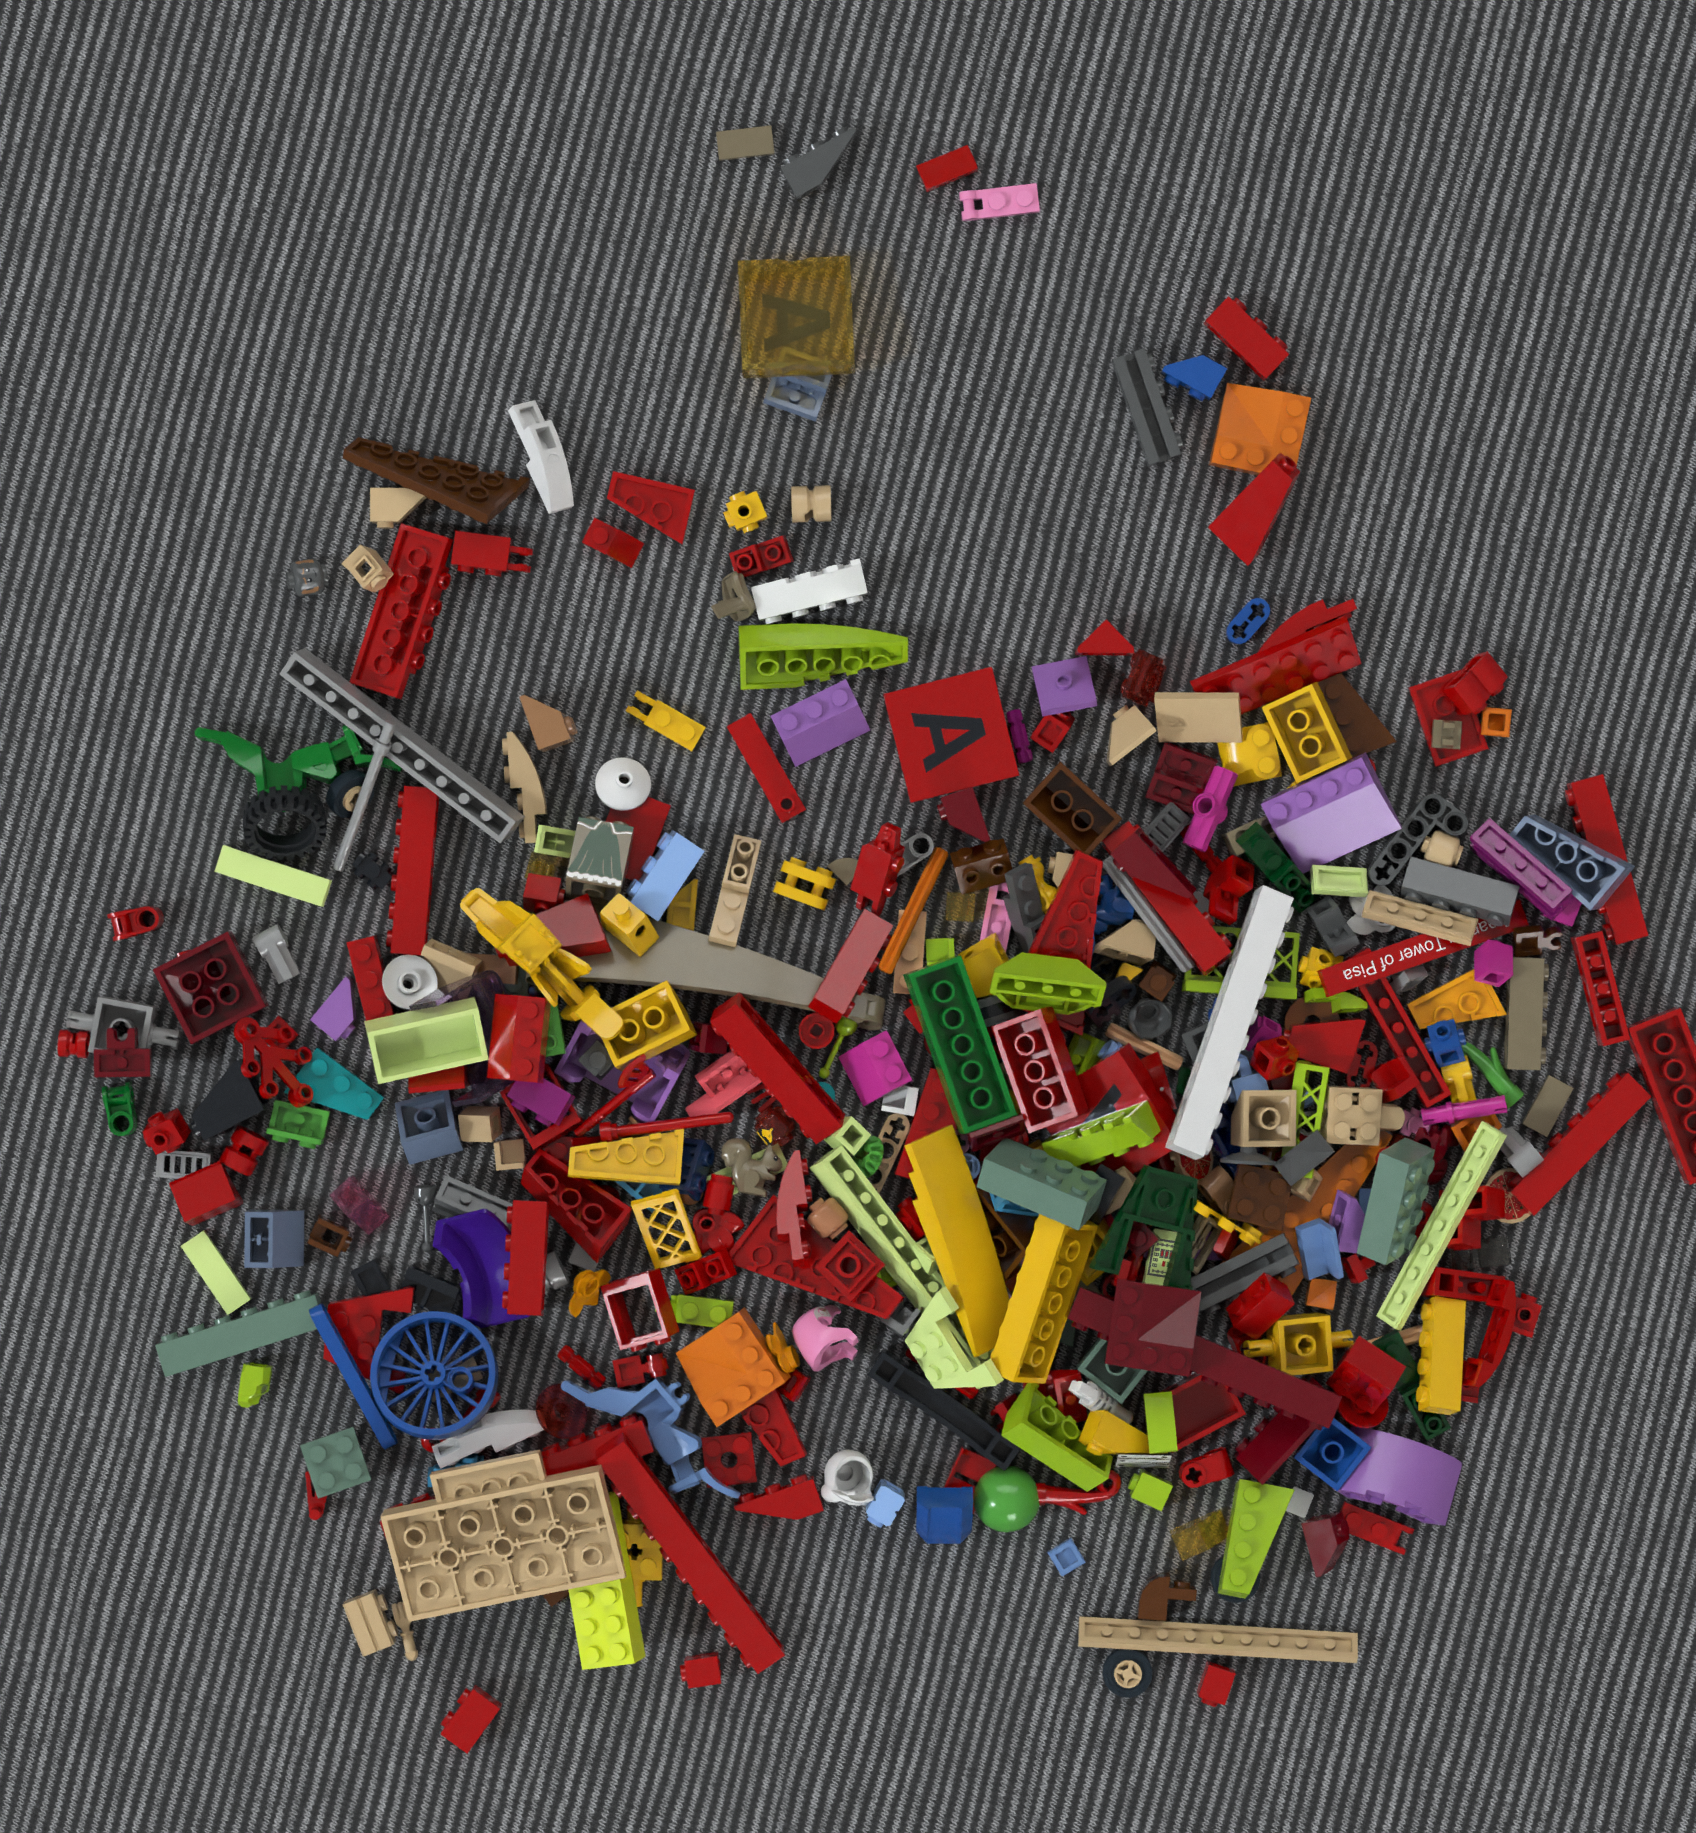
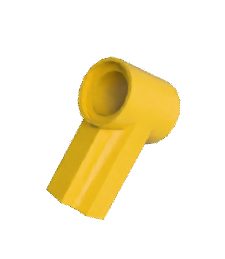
M1465 1055L1466 1061L1441 1067L1443 1079L1451 1092L1452 1104L1477 1100L1472 1084L1473 1075L1467 1055Z

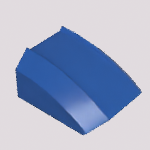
M917 1486L916 1532L927 1544H961L972 1532L973 1487L939 1488Z

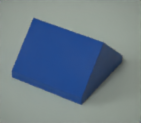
M1333 1418L1330 1428L1323 1426L1321 1431L1315 1429L1293 1458L1338 1491L1372 1447L1340 1421Z

